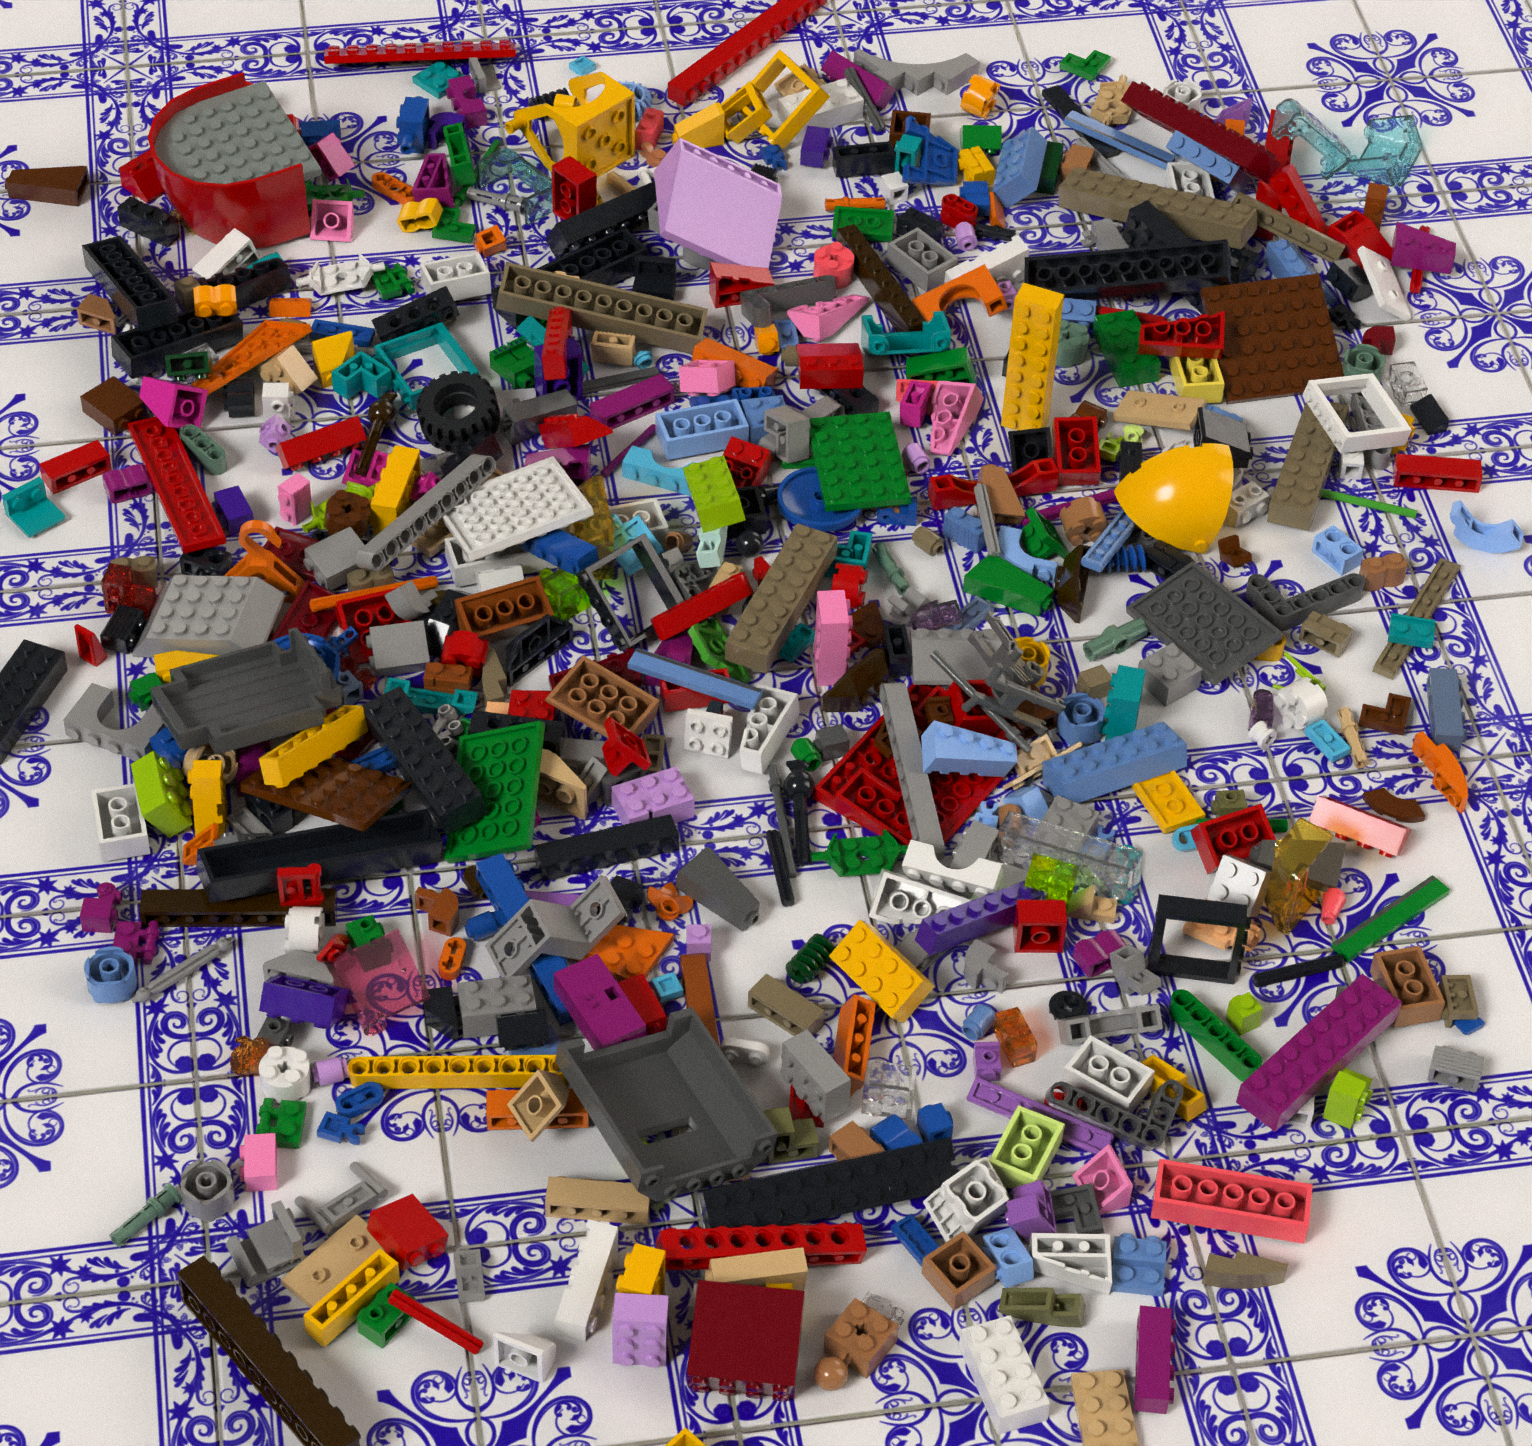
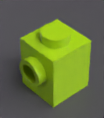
M1250 992L1241 996L1237 995L1229 1001L1226 1020L1237 1034L1241 1036L1260 1027L1263 1007Z

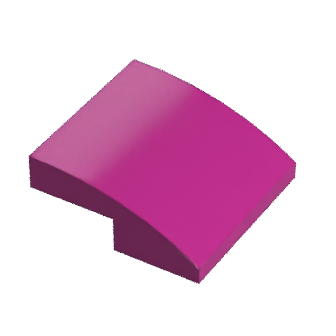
M353 449L341 483L347 485V481L365 485L366 487L374 485L381 480V470L386 468L388 454L375 450L368 472L365 477L355 474L362 451Z

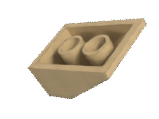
M542 749L537 801L585 820L587 818V786L557 754L552 753L550 750Z

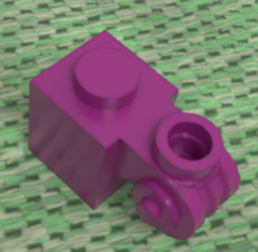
M104 882L97 887L98 898L84 897L80 912L83 932L112 933L113 924H117L118 909H116V906L122 904L123 892L122 890H116L115 885L112 883Z

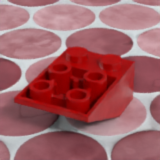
M1354 210L1329 225L1327 236L1345 245L1341 255L1345 258H1350L1363 270L1364 267L1357 252V249L1361 246L1389 259V262L1391 261V246L1372 220L1359 211Z
M731 436L723 453L736 488L760 486L774 461V457L769 449Z

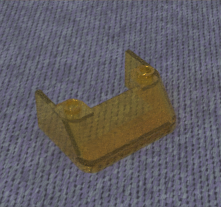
M602 475L590 477L577 487L592 506L594 515L584 521L574 522L573 528L575 537L596 546L598 557L601 559L614 551V533ZM614 559L591 572L596 580L614 578Z
M1302 817L1298 819L1283 839L1279 838L1274 845L1273 851L1275 856L1265 896V904L1277 930L1286 936L1291 933L1320 896V892L1306 886L1309 868L1334 838V834Z

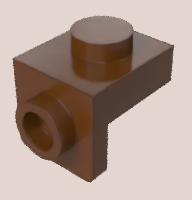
M1235 534L1218 540L1221 561L1234 568L1242 567L1244 563L1252 561L1251 553L1240 547L1238 535Z

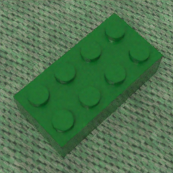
M1134 309L1096 315L1094 318L1092 335L1119 388L1158 382L1161 362L1158 356L1138 354V334L1141 323Z

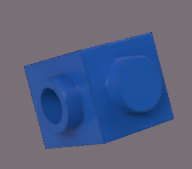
M942 1103L926 1105L918 1109L917 1126L925 1141L944 1137H951L952 1140L953 1119L951 1113L944 1109Z

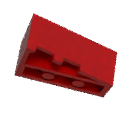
M710 262L709 294L715 308L741 305V292L775 285L768 268Z

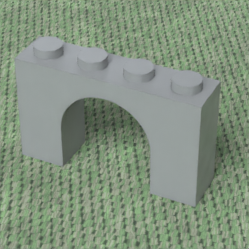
M91 683L63 719L66 735L70 738L78 739L94 747H100L111 753L128 757L133 761L151 752L149 739L166 727L153 704L141 720L132 727L115 730L101 724L114 707L113 693L111 689Z

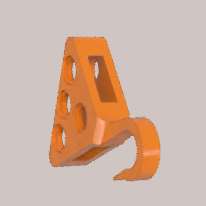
M261 520L245 522L240 528L238 540L248 554L224 576L264 578L263 581L274 588L290 593L289 596L284 598L283 603H293L305 584V580L271 551L264 549L252 540L248 534L260 533L278 548L281 547V538L267 522Z

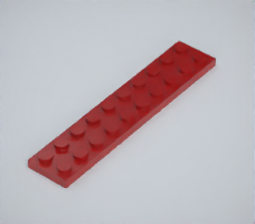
M508 39L499 40V43H492L491 40H482L477 44H473V41H462L461 44L447 41L443 42L442 45H435L434 42H425L421 46H416V43H405L404 46L390 43L385 44V47H378L377 44H368L364 48H359V45H348L347 48L333 45L328 46V49L324 50V64L469 59L473 57H516L515 43Z
M157 417L127 423L130 436L148 472L183 554L226 544V536L176 429L164 426Z

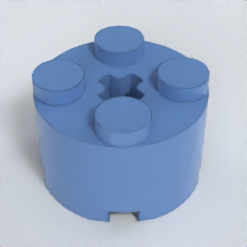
M1073 693L1064 698L1062 705H1065L1066 708L1058 715L1057 730L1068 745L1071 746L1081 741L1082 745H1086L1100 740L1105 715V707L1100 699L1096 697L1095 699L1090 698L1087 693Z
M108 946L96 950L95 955L86 959L84 972L87 987L96 1003L125 1002L132 998L137 986L134 960L130 954L125 953L120 947Z

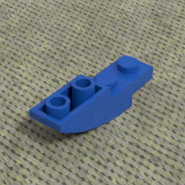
M772 386L732 388L731 395L691 396L689 403L693 407L737 399L741 407V400L776 395Z

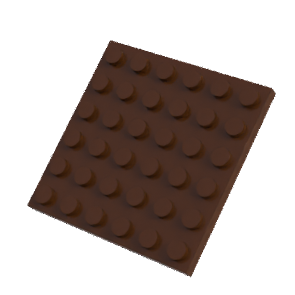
M1319 273L1201 288L1200 296L1205 314L1213 315L1217 314V312L1225 311L1224 350L1221 359H1217L1225 383L1223 392L1227 405L1303 395L1309 380L1344 376Z

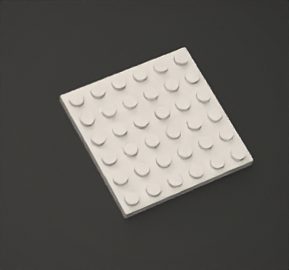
M554 456L482 482L441 519L469 561L481 560L486 555L494 552H502L507 547L523 544L531 538L542 537L552 530L563 529L568 524L576 521H584L594 515L592 506Z

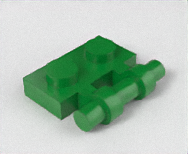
M399 263L394 264L392 269H389L386 264L385 270L374 272V275L370 278L382 300L401 296L402 289L407 291L408 294L415 292L412 279L407 277L406 269Z
M265 1098L263 1105L259 1109V1117L261 1118L260 1123L256 1126L255 1134L275 1133L277 1148L300 1149L307 1110L306 1101L281 1100L280 1108H274L273 1099ZM270 1120H277L276 1127L269 1125Z

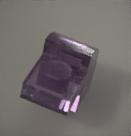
M934 600L915 611L910 624L913 630L919 628L939 630L941 627L962 623L964 618L957 600L943 603Z

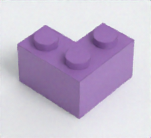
M1042 1180L1012 1188L1014 1198L1007 1201L1008 1212H1005L1009 1227H1013L1018 1236L1022 1237L1028 1244L1030 1243L1032 1233H1057L1050 1189Z

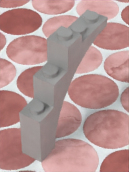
M858 49L854 51L853 63L891 85L896 91L904 87L917 96L932 87L948 95L967 84L974 74L979 75L980 61L967 53L943 62L906 64L884 60Z

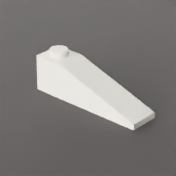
M882 868L874 891L869 917L889 924H921L924 918L972 900Z

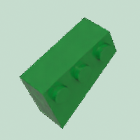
M967 346L906 358L907 379L950 381L977 385V375Z

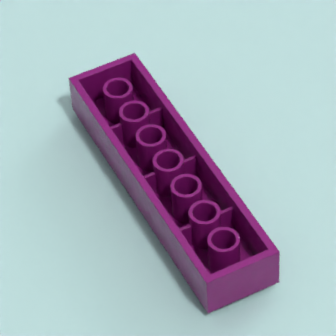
M1362 973L1240 1085L1236 1103L1276 1132L1337 1075L1339 1070L1342 1071L1344 1067L1396 1020L1402 1002Z

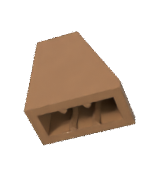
M994 464L982 465L978 473V483L985 484L987 487L994 523L1020 525L1025 517V512L1004 467H997Z

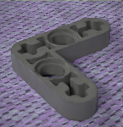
M698 561L677 567L670 574V577L685 601L702 592L697 584L709 581L716 575L717 567L700 568ZM716 613L698 623L701 624L704 621L710 623L716 617Z

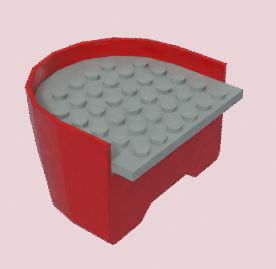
M241 72L195 87L171 99L154 116L148 134V141L158 179L167 199L176 212L199 237L217 245L235 228L250 238L256 249L272 247L310 234L304 181L322 175V171L265 81L246 86L245 74Z

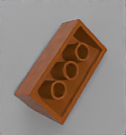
M539 575L458 598L454 601L459 630L479 634V639L484 641L485 638L489 643L521 634L546 614L554 616Z

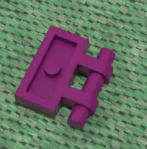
M117 921L113 946L120 947L125 953L130 954L133 957L135 966L137 958H142L144 964L150 965L156 956L157 948L155 943L159 939V923L157 921H150L148 928L144 930L142 929V922ZM140 941H146L143 947H139Z

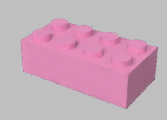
M845 590L817 591L814 660L818 686H833L849 670V662H846V660H850V647H847V645H851L852 638L851 631L848 630L853 628L852 615H848L850 613V599H846Z

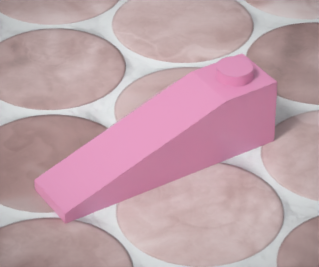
M852 294L833 298V302L819 301L816 302V306L809 308L806 304L787 310V315L804 337L820 342L838 331L869 302V297Z

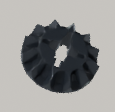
M1074 991L1057 992L1049 1001V1013L1054 1016V1020L1087 1014L1088 1004L1085 998ZM1065 1003H1066V1006L1068 1005L1069 1008H1072V1012H1071V1013L1068 1012L1067 1009H1064V1004H1065Z

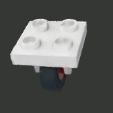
M711 700L706 711L688 708L685 720L683 750L724 758L729 757L733 717L723 715V702Z

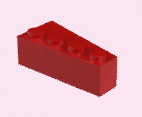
M1225 311L1217 312V314L1213 315L1203 314L1189 319L1187 317L1179 318L1171 322L1161 321L1143 324L1140 326L1138 334V354L1221 359L1224 350Z

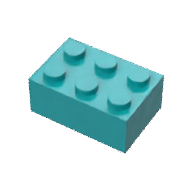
M1118 665L1117 674L1112 673L1110 687H1114V689L1108 691L1106 703L1109 704L1106 705L1104 719H1108V721L1104 720L1102 734L1106 735L1105 741L1133 732L1136 729L1145 669Z

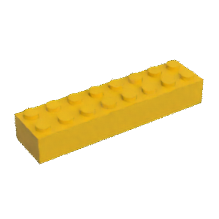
M1023 283L1015 297L1001 426L1013 430L1044 428L1049 422L1064 294Z

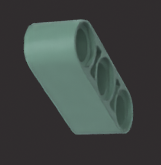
M192 424L183 426L180 429V437L187 454L210 474L221 475L227 470L225 450L197 426Z

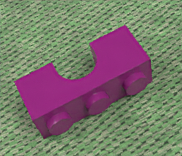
M471 76L448 79V88L445 89L447 99H451V106L453 111L456 110V114L465 116L466 129L487 125V109L481 98L476 99V89Z

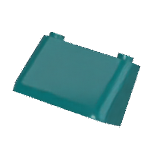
M933 311L932 319L928 322L923 321L922 331L883 333L882 324H876L873 321L872 315L861 316V345L864 353L869 356L934 353L945 351L951 344V330L943 311Z

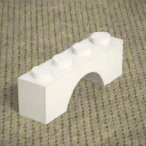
M910 840L902 863L904 874L913 880H928L933 885H947L958 892H973L978 897L998 891L1003 876L1001 863L978 858L975 863L964 869L947 868L937 860L933 845L915 840Z

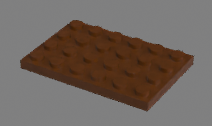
M331 757L318 763L316 768L304 772L302 777L290 781L289 785L283 788L265 785L260 767L240 783V791L364 832L411 791V785L399 777H392L377 770L364 768L359 764H352L342 761L340 758Z

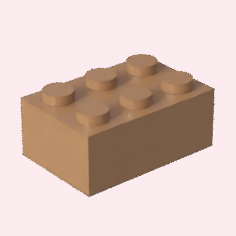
M1421 946L1374 953L1370 968L1374 982L1402 1002L1397 1018L1392 1023L1393 1027L1397 1028L1439 1021L1445 1001Z

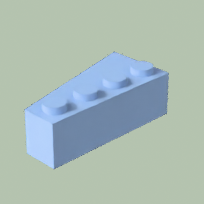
M933 721L921 735L923 773H931L932 771H939L940 774L960 772V775L977 773L979 776L1005 777L1017 763L1016 743L938 721Z

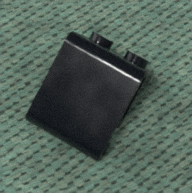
M636 255L635 279L632 291L674 300L677 259Z

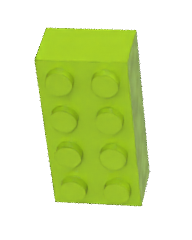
M724 455L683 467L688 490L703 533L746 520Z

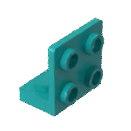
M40 477L2 495L6 516L28 538L65 520V515L47 498L45 484Z

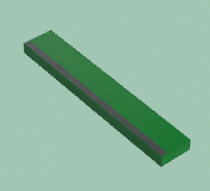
M1432 875L1334 941L1331 948L1338 954H1341L1342 958L1349 963L1446 897L1450 889Z

